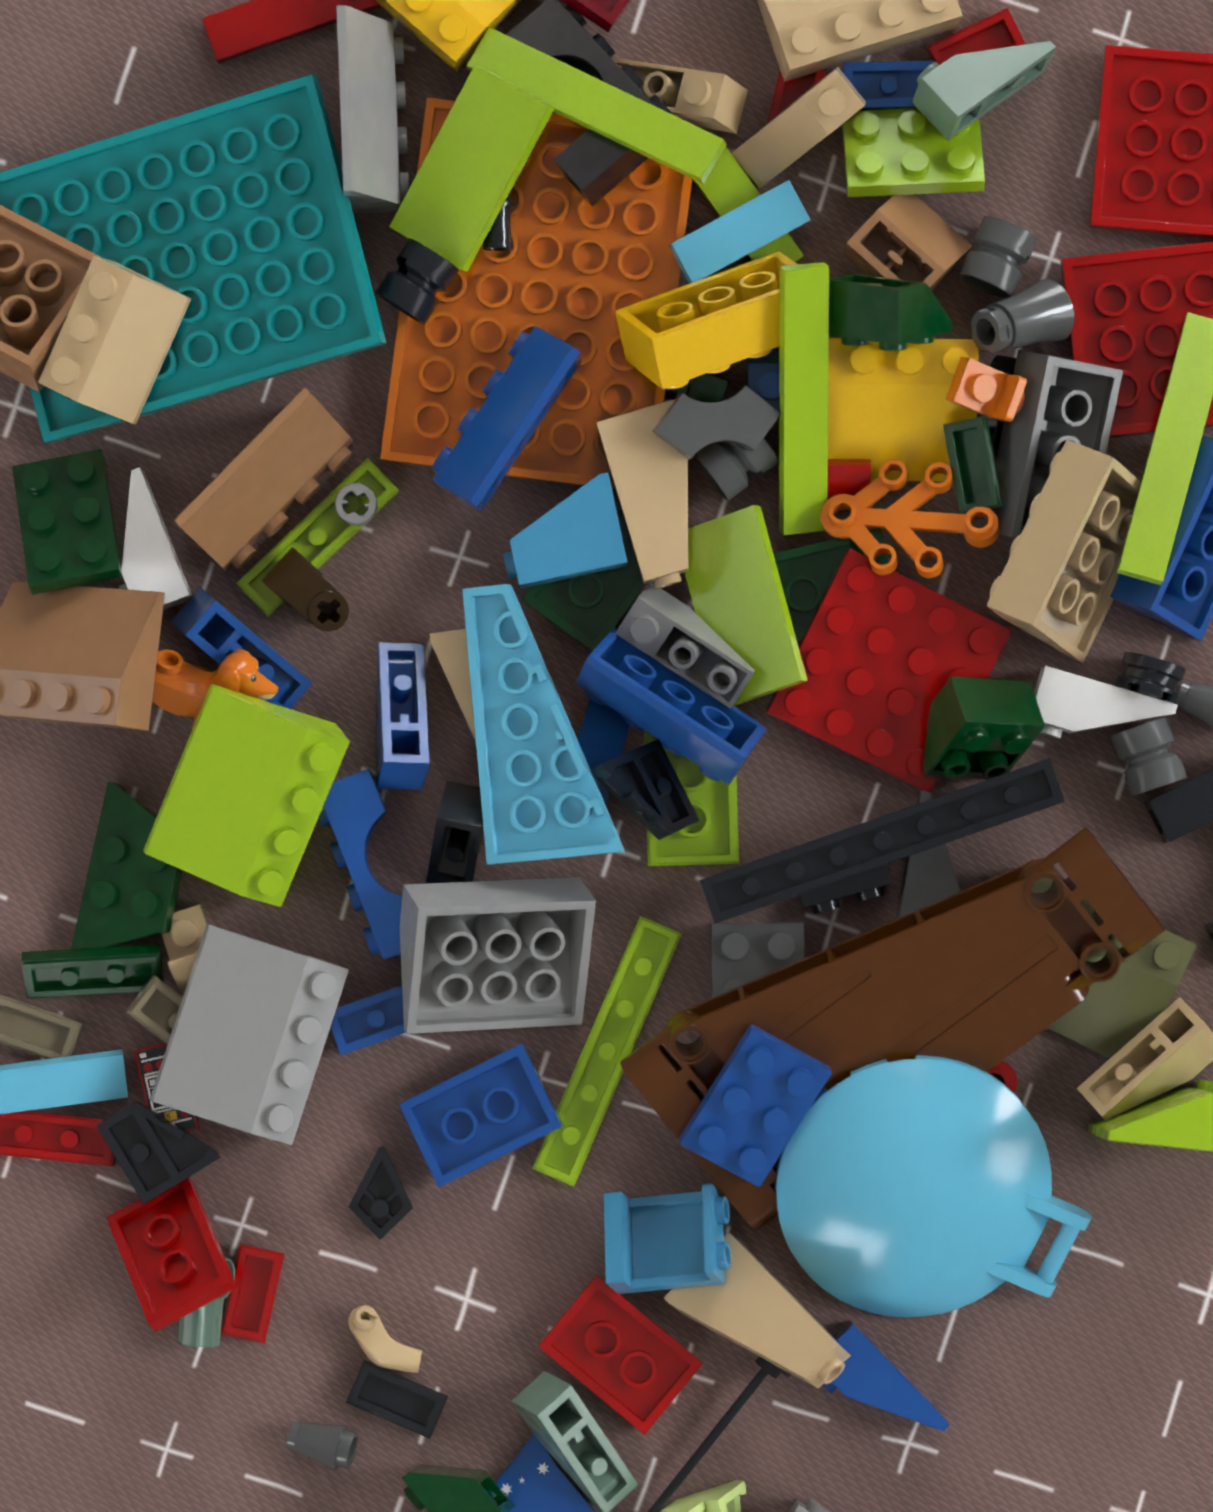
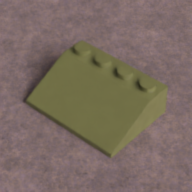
M1041 878L1032 885L1031 891L1043 893L1051 887L1053 880ZM1083 899V903L1087 906L1090 912L1094 913L1095 910L1087 901V899ZM1165 930L1124 960L1113 978L1105 982H1094L1090 985L1089 992L1083 1001L1048 1026L1047 1029L1111 1058L1167 1008L1197 944ZM1113 933L1109 935L1119 949L1123 947ZM1095 948L1087 954L1085 960L1097 962L1105 956L1107 949Z

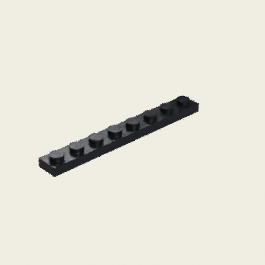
M1050 758L706 877L701 879L700 883L713 921L718 923L1063 803L1065 800Z

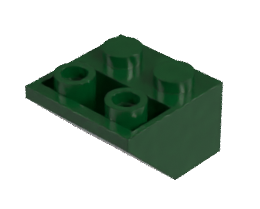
M846 274L829 278V336L841 337V343L844 345H867L869 341L879 342V349L900 351L907 349V343L928 344L934 342V336L952 332V321L926 283L859 274Z
M951 676L930 704L922 767L924 774L929 776H945L950 779L966 777L988 780L1010 772L1045 727L1031 683L1029 681Z
M421 1464L402 1477L403 1481L407 1484V1487L404 1489L405 1495L420 1511L426 1508L429 1512H509L515 1507L513 1502L486 1470Z

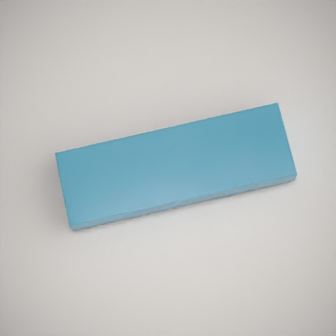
M790 180L668 246L690 284L704 279L807 223L811 219Z
M122 1049L0 1065V1114L128 1098Z

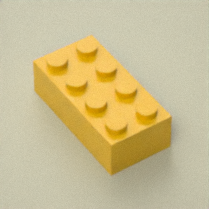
M778 251L616 310L615 314L625 360L663 390L665 388L676 389L688 384L689 379L706 373L715 374L726 371L730 368L731 364L743 359L760 358L768 355L773 348L779 346L780 266L798 264Z

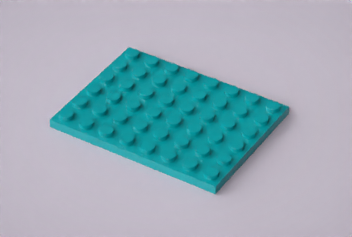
M316 75L304 76L0 172L1 206L104 259L115 261L191 298L139 417L387 344L350 199L344 196L343 172L319 79ZM46 386L40 392L30 388L44 443L52 444L126 422L76 402Z

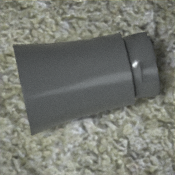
M1050 279L1040 280L1020 293L989 304L985 309L977 311L970 322L973 329L972 339L982 352L988 350L991 353L1008 352L1037 343L1062 341L1070 335L1074 325V309L1071 299L1065 289L1056 281Z

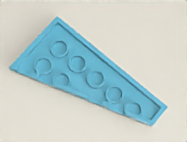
M500 584L462 589L487 865L625 852L512 585Z

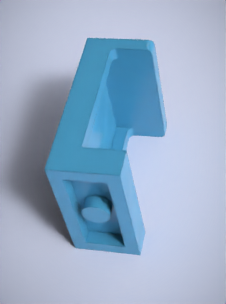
M702 1184V1191L639 1198H628L622 1192L604 1193L606 1284L618 1294L725 1284V1269H730L731 1267L730 1246L727 1241H724L723 1224H728L730 1219L729 1204L726 1196H722V1193L713 1184Z

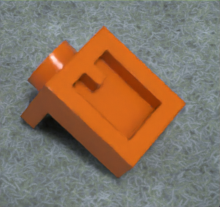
M961 357L945 400L979 415L987 416V418L992 420L1012 422L1015 414L1019 412L1024 403V389L1027 379L1019 375L1006 374L974 359Z

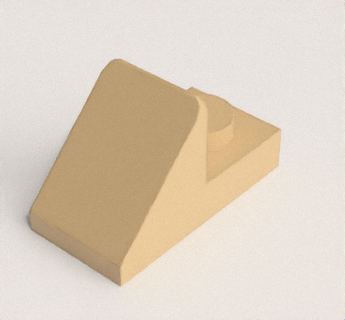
M202 904L174 912L170 932L162 934L170 959L167 963L182 997L206 925L208 924Z

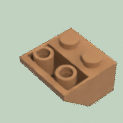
M916 194L894 195L877 209L848 240L844 254L868 276L926 283L932 291L973 246Z

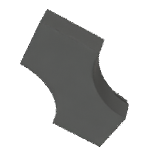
M746 385L738 389L729 399L716 403L700 402L682 393L678 395L652 431L687 459H691L706 445L716 442L733 443L751 452L757 448L781 413Z

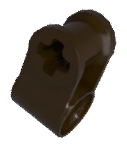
M293 547L261 580L289 607H294L321 631L330 632L338 630L348 619L349 607L345 598L321 576L322 573ZM321 600L329 603L333 608L332 612L328 615L317 607Z

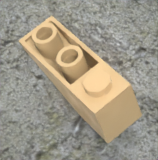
M611 57L620 68L628 64L644 83L639 89L649 99L654 94L657 95L672 115L703 129L737 134L748 90L726 74Z

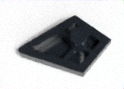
M384 1146L378 1149L348 1206L379 1240L414 1208Z

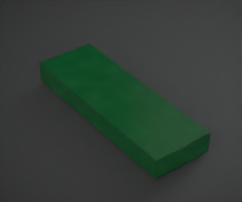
M160 944L22 952L21 964L26 998L141 992L153 975L164 982Z

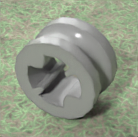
M351 483L344 486L338 492L335 500L338 515L345 523L352 526H362L369 523L377 511V500L374 493L367 486L360 483ZM354 493L358 498L364 495L368 497L369 504H364V507L368 510L364 515L359 516L356 512L347 514L344 511V506L349 505L348 501L345 500L348 495Z

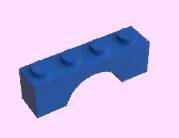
M366 769L333 782L319 819L323 827L331 824L337 839L336 842L330 844L338 868L347 867L354 884L346 886L355 911L358 912L364 909L370 927L363 929L370 951L372 955L380 952L383 960H387L401 954L399 926L402 896L385 889L375 879L368 864L367 845L370 834L380 819L387 814V810L371 770Z

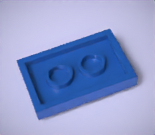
M750 1023L680 1135V1145L760 1187L832 1074L830 1066Z
M522 1043L399 1104L438 1187H442L564 1127L529 1053Z

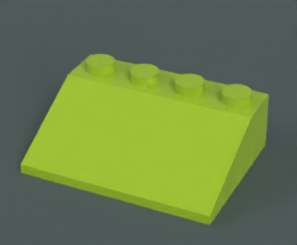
M211 684L144 847V853L240 896L282 907L350 741L336 723Z
M1197 1079L1196 1088L1182 1087L1150 1099L1106 1121L1103 1118L1088 1123V1133L1108 1141L1213 1151V1081Z

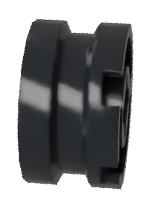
M1124 652L1121 663L1125 669L1123 675L1117 676L1116 687L1170 703H1177L1179 693L1176 691V686L1178 682L1183 681L1185 668L1155 657Z

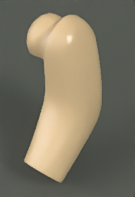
M362 1305L352 1310L348 1319L349 1328L374 1365L385 1369L418 1373L422 1350L403 1345L392 1339L384 1328L377 1312L371 1306Z

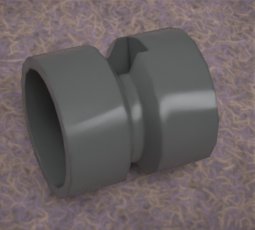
M984 216L975 237L979 249L968 252L958 276L979 290L1006 299L1014 295L1022 277V273L1017 266L1027 264L1038 239L1031 232L1009 221L993 216Z
M764 438L757 448L751 452L733 443L716 442L706 445L693 456L705 476L727 501H730L748 487V477L750 475L760 478L779 463L777 456Z
M1167 717L1110 736L1118 760L1128 761L1129 767L1124 772V778L1131 796L1187 778L1181 758H1179L1177 753L1169 752L1168 749L1175 739Z

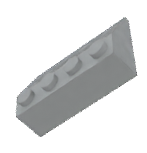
M337 5L344 196L350 199L353 214L397 212L401 205L400 199H404L409 190L408 172H399V154H408L407 127H398L397 109H406L405 81L396 82L395 64H404L403 36L394 37V23L346 5Z
M579 877L403 885L399 928L403 1017L406 1034L582 1025L596 906L595 898Z
M207 924L150 1101L250 1134L292 1145L349 969L326 960Z

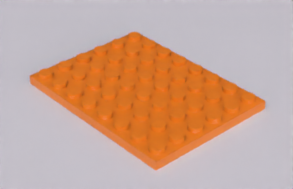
M427 97L417 173L455 101ZM552 113L511 189V202L515 203V209L511 210L512 250L485 251L482 244L468 272L459 269L458 274L447 291L437 292L435 297L438 305L425 325L399 311L380 460L432 467L446 445L453 449L463 435L457 431V428L471 408L479 411L488 396L482 391L497 369L504 373L514 359L508 352L522 331L530 335L536 326L579 350L582 362L506 476L584 486L597 475L608 472L611 488L615 490L596 422L663 403L665 389L662 390L625 360L615 311L679 287L681 268L668 245L685 236L692 179L648 158L595 205L591 206L564 177L554 158L586 132L588 128L559 114Z

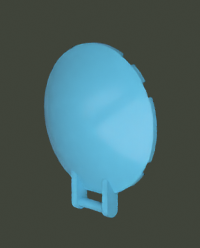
M915 1055V1059L887 1062V1059L867 1064L851 1071V1076L837 1083L829 1090L824 1089L817 1096L780 1155L775 1190L778 1218L789 1249L802 1269L822 1289L838 1300L855 1308L874 1314L903 1318L926 1317L960 1309L988 1295L1005 1281L1044 1297L1052 1296L1057 1286L1055 1278L1080 1230H1086L1092 1216L1084 1209L1051 1195L1052 1172L1045 1140L1030 1112L1022 1104L1018 1096L1005 1084L992 1075L957 1060L937 1056ZM1049 1218H1052L1063 1224L1037 1271L1025 1266Z

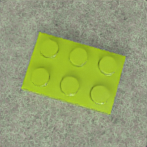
M918 108L860 110L842 124L847 197L984 191L985 173L979 119L950 140H947Z

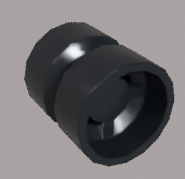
M409 238L396 258L399 266L398 270L387 272L375 294L405 315L425 325L438 305L435 295L437 292L447 291L458 274L459 269L433 250Z

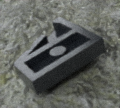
M659 739L609 760L591 770L593 776L658 840L700 821Z
M135 1101L96 1125L143 1204L221 1158L217 1150L139 1101Z

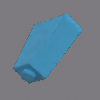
M608 472L594 477L509 540L512 551L503 553L508 580L518 578L519 587L522 589L627 566L625 548Z

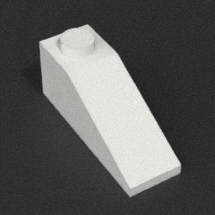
M138 467L131 470L122 559V575L125 583L118 587L119 589L165 593L163 610L188 601L193 595L147 476Z
M1048 666L1041 668L1034 690V695L1045 724L1040 734L1058 739L1061 738L1062 732L1070 734L1170 716L1176 713L1178 706L1174 703Z

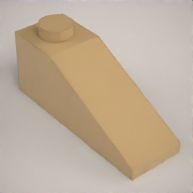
M837 66L731 154L760 189L864 107L866 101Z
M1179 997L1076 1089L1106 1121L1192 1080L1213 1061V1032L1186 1002Z

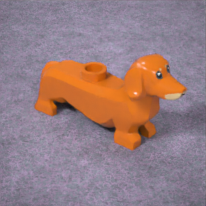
M166 649L158 651L152 702L174 715L194 717V726L211 684L261 700L272 699L278 693L279 687L260 673L258 660L245 650L236 649L220 663L217 670L213 671L187 662L176 651Z

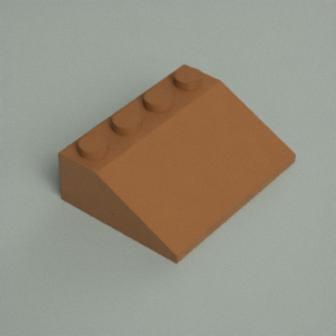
M1 205L0 372L40 392L44 385L38 383L88 267L93 256H100Z
M304 387L187 506L174 522L226 572L232 566L239 570L256 553L257 550L253 547V544L264 533L268 537L273 536L288 520L284 513L296 501L302 505L315 494L320 487L316 480L328 468L335 472L349 459L352 452L348 448L354 442L321 403Z
M12 582L0 608V718L149 731L165 593L75 586L32 595L27 582Z

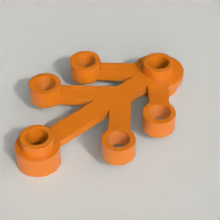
M888 460L880 467L877 479L855 496L839 494L831 497L825 502L820 513L824 530L835 538H850L867 556L872 570L878 575H889L894 572L898 565V559L895 549L888 544H879L867 528L885 529L915 562L917 572L924 578L937 577L943 570V559L938 549L927 547L913 531L961 533L970 545L978 548L992 545L1000 533L997 515L987 507H975L966 514L916 511L935 495L946 493L953 486L952 470L947 464L941 462L931 464L925 471V479L887 509L870 508L889 491L901 490L907 484L908 475L905 465L899 460ZM896 470L902 473L897 480H888L886 478L890 471ZM937 473L947 476V479L942 483L931 481V478ZM841 510H849L851 512L850 516L843 520L835 517L836 513ZM979 518H984L988 521V524L983 528L972 526V522ZM882 554L891 557L890 562L885 565L877 564L875 560ZM927 557L937 560V563L930 568L921 565V562Z

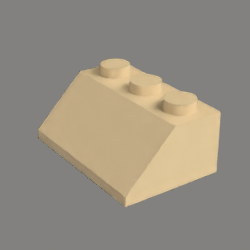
M93 256L38 383L76 402L136 424L191 298L115 261Z

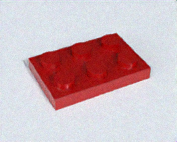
M190 1177L143 1204L141 1199H138L106 1217L146 1320L155 1332L237 1288L194 1182Z
M598 1274L594 1276L538 1345L541 1350L644 1435L703 1365L699 1358L622 1294L616 1293Z

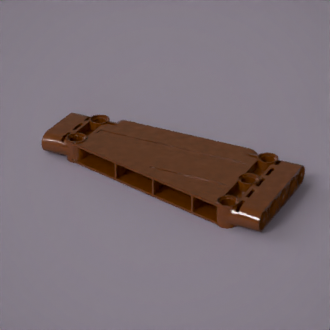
M1085 827L1043 859H1033L1020 867L673 1014L668 1020L665 1029L620 1061V1064L632 1084L678 1139L750 1023L830 1066L832 1074L820 1093L824 1089H831L837 1083L851 1076V1071L867 1064L887 1059V1062L915 1059V1055L953 1059L987 1072L1082 1002L1089 992V986L1094 982H1105L1113 978L1124 960L1163 933L1165 929L1100 843ZM1056 863H1059L1068 875L1066 879L1054 866ZM1041 878L1053 880L1051 887L1043 893L1031 891L1032 885ZM1083 899H1087L1090 905L1094 908V913L1090 912L1087 906L1083 903ZM1112 933L1122 944L1123 947L1120 949L1109 936ZM1095 948L1107 949L1105 956L1097 962L1085 960L1091 950ZM692 1030L700 1034L699 1038L690 1044H683L676 1040L680 1033ZM687 1149L754 1230H758L778 1215L775 1182L780 1156L762 1185L758 1187Z

